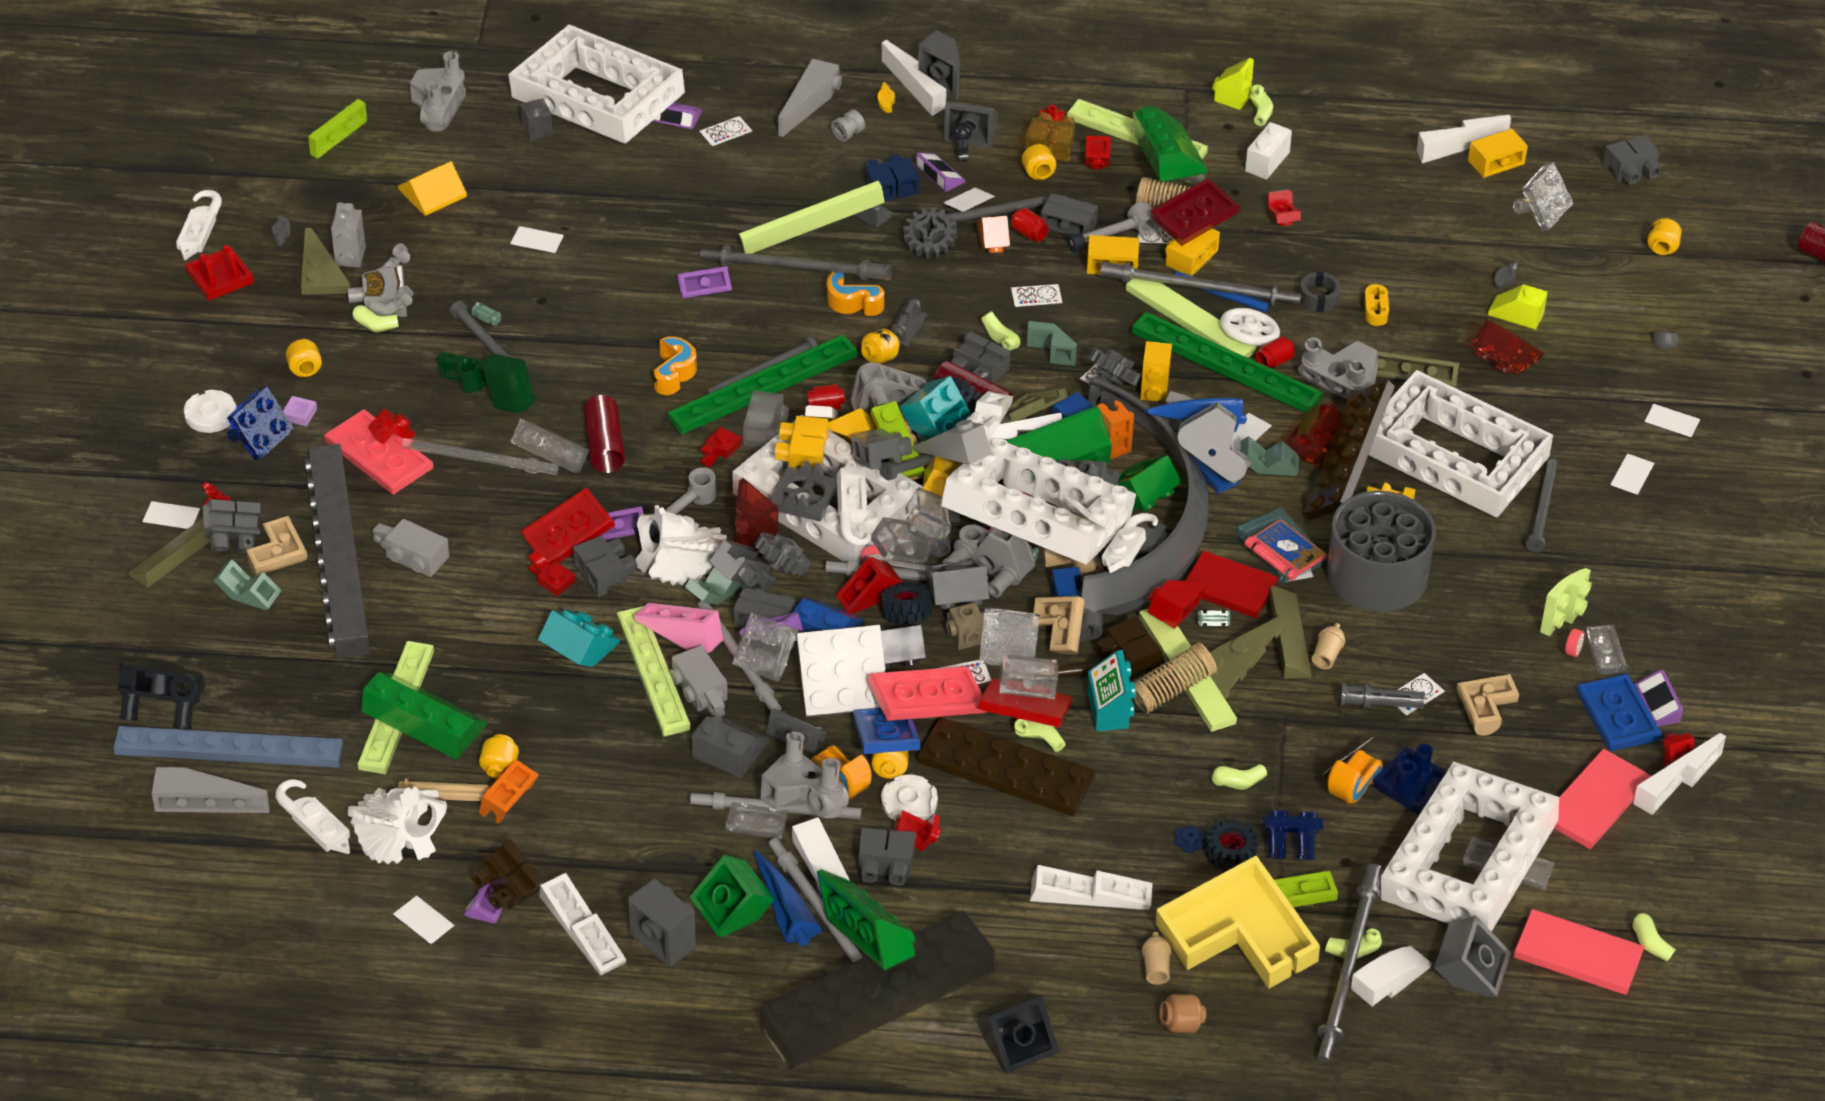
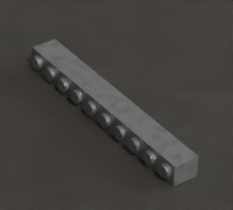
M341 444L309 447L310 458L305 459L307 474H312V477H307L309 493H315V496H310L312 512L317 511V515H312L314 531L320 530V534H315L316 548L323 552L317 553L319 570L325 569V572L320 573L322 589H328V592H322L324 608H330L331 611L325 612L327 629L333 628V632H328L330 649H336L337 659L370 655Z

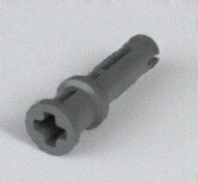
M1341 682L1340 707L1349 704L1362 705L1365 709L1371 707V705L1424 708V691L1376 689L1366 683L1364 686L1347 685L1346 682Z

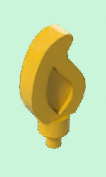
M884 82L877 95L878 105L884 112L891 113L892 105L895 102V93Z

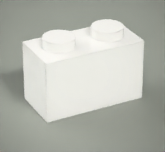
M1270 122L1247 149L1245 171L1267 180L1289 154L1292 130Z

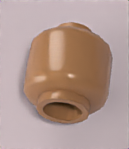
M1173 994L1161 1003L1159 1017L1161 1024L1165 1025L1166 1029L1171 1033H1195L1199 1029L1200 1024L1205 1022L1206 1009L1195 995Z

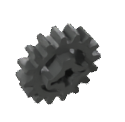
M932 207L930 212L922 208V214L919 215L917 212H913L914 219L907 218V226L903 227L905 244H908L910 252L916 249V256L919 257L922 253H925L926 259H929L931 254L939 258V252L942 251L947 254L948 246H955L954 240L958 239L957 224L953 222L951 214L945 216L944 209L937 213L935 207Z
M1094 347L1088 357L1098 364L1097 372L1117 384L1122 385L1125 380L1136 386L1142 377L1139 372L1132 368L1134 365L1133 361L1110 348L1105 353Z
M764 532L760 534L755 542V547L759 549L758 552L763 554L762 558L767 560L770 566L777 571L781 570L787 574L791 572L794 575L802 576L811 565L810 560L803 554V549L799 548L796 542L789 537H783L778 533L774 535L773 533L768 534Z

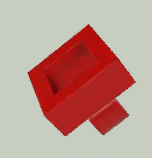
M1676 733L1664 736V764L1666 766L1694 750V737L1690 733L1679 736Z

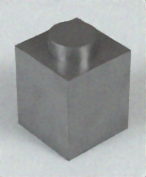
M544 98L520 104L522 127L529 141L553 135L552 115Z

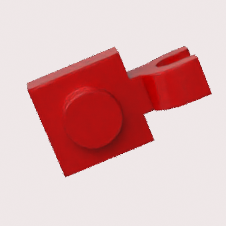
M720 427L706 440L705 445L701 448V452L706 454L701 459V464L710 468L720 456L727 459L742 445V437Z
M536 550L529 555V560L533 562L529 566V571L537 575L538 584L555 596H559L575 582L576 574L557 561L549 565L545 557Z

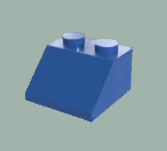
M803 598L792 612L799 614L803 626V631L800 633L861 627L864 623V618L817 599ZM797 633L791 634L790 638L797 641Z

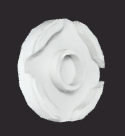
M207 390L205 394L199 395L197 393L186 401L184 414L186 423L192 429L211 433L229 427L235 421L237 409L233 398L229 394L218 390Z
M912 774L900 775L895 777L894 781L884 785L881 793L882 809L894 821H896L897 815L902 810L927 820L935 813L938 804L937 790L928 783L927 779Z

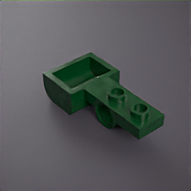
M442 351L436 357L442 378L460 381L462 390L467 393H474L483 387H487L493 407L496 409L519 413L529 409L536 401L525 360L492 353L486 361Z

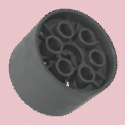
M1390 491L1363 492L1344 501L1338 507L1333 517L1326 567L1327 579L1333 591L1347 603L1369 611H1395L1415 603L1424 594L1429 580L1436 536V527L1432 516L1420 503L1412 498Z

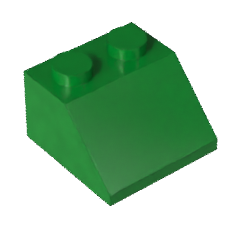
M1168 455L1139 461L1120 473L1118 486H1123L1128 491L1136 494L1133 510L1141 509L1142 511L1155 506V500L1158 498L1163 499L1172 495L1175 492L1173 488L1182 483Z
M723 855L689 897L718 937H724L758 921L775 900L746 860Z

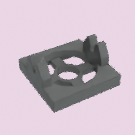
M808 460L799 469L787 466L770 501V509L821 522L837 488V478L825 476L824 470L819 463H816L814 469H812ZM795 481L805 482L803 487L797 489L787 487ZM813 486H821L824 496L814 494ZM804 492L810 494L811 498L807 500L804 495H801L798 499L796 496Z

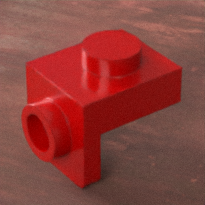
M1086 136L1085 166L1096 170L1109 167L1111 137Z
M1291 190L1267 193L1268 216L1278 225L1288 226L1292 225L1293 221L1301 220L1300 210L1293 205Z
M383 409L368 427L369 431L381 444H384L392 434L407 441H410L416 434L409 426L411 422L406 416L401 413L396 415L386 409Z
M902 810L897 815L894 831L916 832L915 848L924 851L930 843H935L940 835L941 828L938 827L940 816L934 814L928 821H925Z

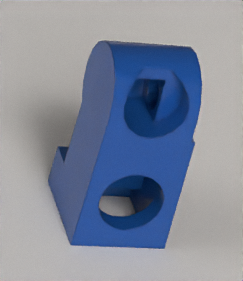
M1079 567L1052 570V591L1054 597H1082Z

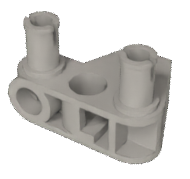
M453 51L446 52L443 55L445 68L418 69L410 82L411 100L422 107L420 121L431 131L446 129L466 96V89L463 85L465 74L464 71L459 69L458 53L454 52L453 59Z
M1311 337L1305 342L1306 351L1302 356V363L1299 365L1298 371L1309 382L1346 400L1353 391L1375 384L1378 369L1376 349L1356 341L1333 355L1321 349L1322 343L1318 338Z
M870 362L858 369L850 401L854 411L862 408L871 416L870 412L874 407L894 401L897 402L898 407L901 406L928 382L919 376L879 363Z
M1216 402L1180 424L1178 429L1179 444L1228 481L1236 484L1238 480L1244 477L1246 470L1252 464V461L1245 454L1231 445L1236 425V415L1220 403ZM1214 449L1216 453L1211 455L1208 451Z
M978 525L964 526L959 532V538L954 542V551L942 561L943 564L980 560L986 566L987 573L995 577L988 583L989 594L996 598H999L1010 585H1018L1035 567V560L1027 540L997 528L990 532Z
M800 732L788 733L786 735V753L762 775L761 799L776 811L808 808L822 818L832 819L840 816L842 809L849 802L847 790L839 781L840 761L835 758H827V761L825 759L822 761V768L803 755L804 735ZM808 772H816L815 779H808Z

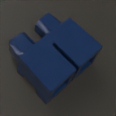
M895 154L887 158L885 163L879 164L876 159L866 162V185L879 181L882 186L885 202L895 200L896 196L899 199L919 194V174L908 157L902 159L899 154Z

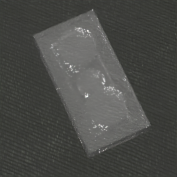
M1614 625L1587 627L1586 637L1599 675L1626 673L1627 663Z
M732 802L726 821V831L782 839L788 820V810L776 811L770 807Z

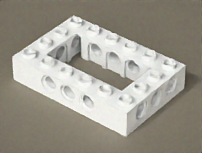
M571 25L566 26L509 73L512 98L525 103L544 98L551 114L625 144L685 93L682 69ZM574 68H578L632 91L630 93L627 92L624 95L625 97L615 105L612 97L600 95L593 92L590 88H583L573 84V81H566L562 78Z
M1416 370L1389 400L1368 455L1498 518L1549 458L1553 434ZM1422 418H1425L1504 456V459L1502 461L1499 460L1496 463V468L1487 476V469L1478 462L1475 464L1459 456V453L1455 451L1452 453L1436 445V442L1432 440L1429 442L1413 434L1411 430Z
M829 430L822 464L824 472L833 478H837L840 468H844L850 459H853L861 473H866V496L872 502L867 506L865 521L860 525H851V532L857 538H865L867 533H871V540L864 546L852 545L843 538L840 531L838 510L828 505L821 522L770 509V501L787 466L789 467L788 461L775 459L777 442L791 443V441L779 440V434L733 471L734 495L737 496L739 494V498L845 563H848V560L859 561V564H861V551L871 545L882 546L923 510V486L901 473L893 480H885L882 476L881 468L871 470L854 460L853 445ZM791 483L787 486L788 488L792 489L799 488V486L795 485L794 483ZM804 492L796 496L798 499L801 495H804L807 500L811 498L810 494Z
M992 437L989 442L991 455L972 464L963 463L947 477L941 506L1087 565L1114 538L1118 530L1122 529L1131 517L1136 494L1128 491L1123 486H1115L1105 482L1100 477L1082 473L1075 467H1067L1057 463L1050 457H1042L1032 453L1027 448H1019L1009 444L1004 439ZM1003 479L1005 486L998 484V482ZM1022 492H1025V493H1027V494H1030V495H1032L1033 497H1030V496H1028V495H1025V494H1023ZM1061 494L1078 501L1107 528L1089 520ZM1045 501L1050 502V503H1052V504H1055V505H1057V507H1055V506H1053V505H1050V504L1046 503ZM1070 511L1075 512V513H1077V514H1080V516L1075 515V514L1071 513Z
M1453 762L1381 875V900L1448 924L1477 916L1492 932L1558 822L1559 797ZM1464 809L1477 813L1479 817L1484 818L1486 816L1504 822V825L1509 826L1474 885L1429 870L1433 862L1438 861L1439 853L1445 843L1450 842L1451 833L1458 823L1461 824L1463 821Z

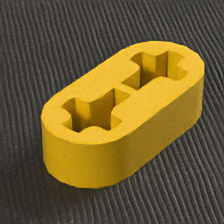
M1379 284L1369 285L1365 290V319L1371 325L1382 326L1388 320V291Z

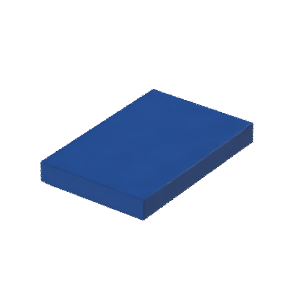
M1628 674L1577 685L1576 693L1609 752L1661 740L1662 733Z
M881 708L853 710V721L864 754L920 750V739L913 719L887 721Z

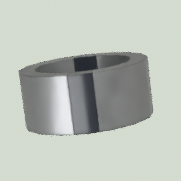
M1313 272L1306 275L1300 285L1301 304L1305 308L1316 312H1326L1334 309L1338 305L1341 285L1339 280L1335 276L1324 272ZM1320 286L1329 289L1332 293L1320 296L1311 293L1308 289Z

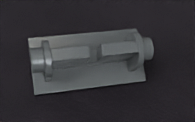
M913 298L907 301L906 307L902 308L890 328V331L897 336L900 345L909 347L927 316V313L921 312L918 299Z
M771 709L766 734L786 742V735L788 733L800 732L804 735L803 750L816 754L818 742H823L826 738V732L823 731V728L820 726L815 727L787 715L785 711L780 712L776 709Z

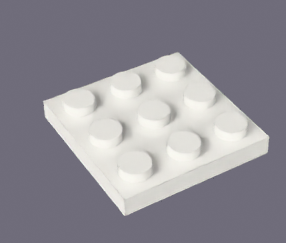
M880 625L797 633L806 717L851 713L855 709L881 708L867 681L870 673L885 672Z

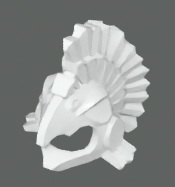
M656 505L655 514H641L637 522L642 551L635 559L637 568L641 569L643 573L650 568L648 573L652 579L659 578L662 583L669 581L672 585L679 583L683 586L690 578L700 580L704 574H709L714 567L710 559L724 539H727V535L720 533V527L698 528L699 524L691 517L681 516L680 514L676 515ZM653 519L659 526V544L652 542L649 535L650 524Z
M416 787L412 789L395 788L386 793V790L378 788L374 794H365L363 797L364 801H359L358 806L348 807V816L353 817L350 823L354 827V832L358 836L364 853L371 860L376 859L378 863L384 861L386 864H389L393 861L398 864L402 860L401 850L405 846L408 849L414 850L418 860L428 858L431 853L435 852L430 836L436 830L447 809L446 801L434 799L439 797L438 790H418ZM428 805H430L432 808V818L429 824L426 826L418 825L420 815L426 812Z

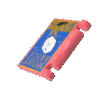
M1281 519L1253 537H1248L1245 541V546L1248 548H1252L1257 543L1253 551L1282 574L1291 569L1287 574V578L1291 581L1326 558L1325 552Z

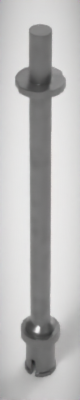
M724 245L721 251L701 249L700 259L720 261L722 267H728L730 262L857 274L861 280L866 281L869 278L889 281L892 276V266L890 264L871 263L869 260H863L859 264L738 253L731 252L729 245Z
M1102 261L1100 277L1122 279V282L1128 283V280L1139 279L1271 299V306H1275L1276 300L1300 304L1301 294L1277 290L1278 284L1275 283L1272 289L1134 269L1131 263L1127 262L1123 265Z
M1377 864L1366 865L1362 884L1357 888L1356 893L1360 898V903L1326 1025L1318 1027L1317 1036L1322 1039L1318 1060L1322 1063L1329 1062L1334 1043L1341 1042L1343 1038V1032L1338 1028L1371 903L1377 901L1380 896L1379 885L1384 870L1383 868L1380 869L1381 866Z

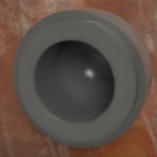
M1655 330L1653 332V343L1656 347L1670 350L1677 346L1679 338L1677 332Z

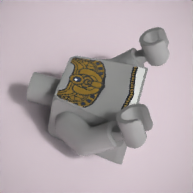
M402 243L397 244L392 251V254L395 256L394 258L391 257L382 267L374 271L363 273V287L348 288L349 303L364 302L365 307L379 316L397 315V317H407L406 306L411 305V296L414 293L408 286H404L403 268L400 262L407 263L410 260L408 248Z

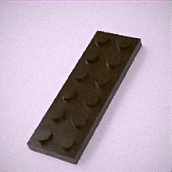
M1389 380L1373 384L1361 390H1355L1348 396L1344 412L1339 418V425L1331 438V445L1323 459L1321 470L1315 479L1314 488L1307 499V505L1303 514L1308 519L1312 520L1336 512L1344 501L1352 497L1395 387Z
M943 717L939 718L918 754V763L1073 817L1094 781L1096 770Z

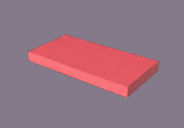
M365 409L324 434V441L327 444H341L342 455L393 495L433 469V462L395 434H392L384 444L378 442L368 429L375 417Z
M968 666L870 673L867 680L887 721L987 712L979 709V702L983 694Z
M1603 749L1559 797L1558 822L1554 829L1591 849L1634 801L1637 785L1650 778L1651 775Z
M1532 909L1516 947L1514 958L1627 995L1645 946Z

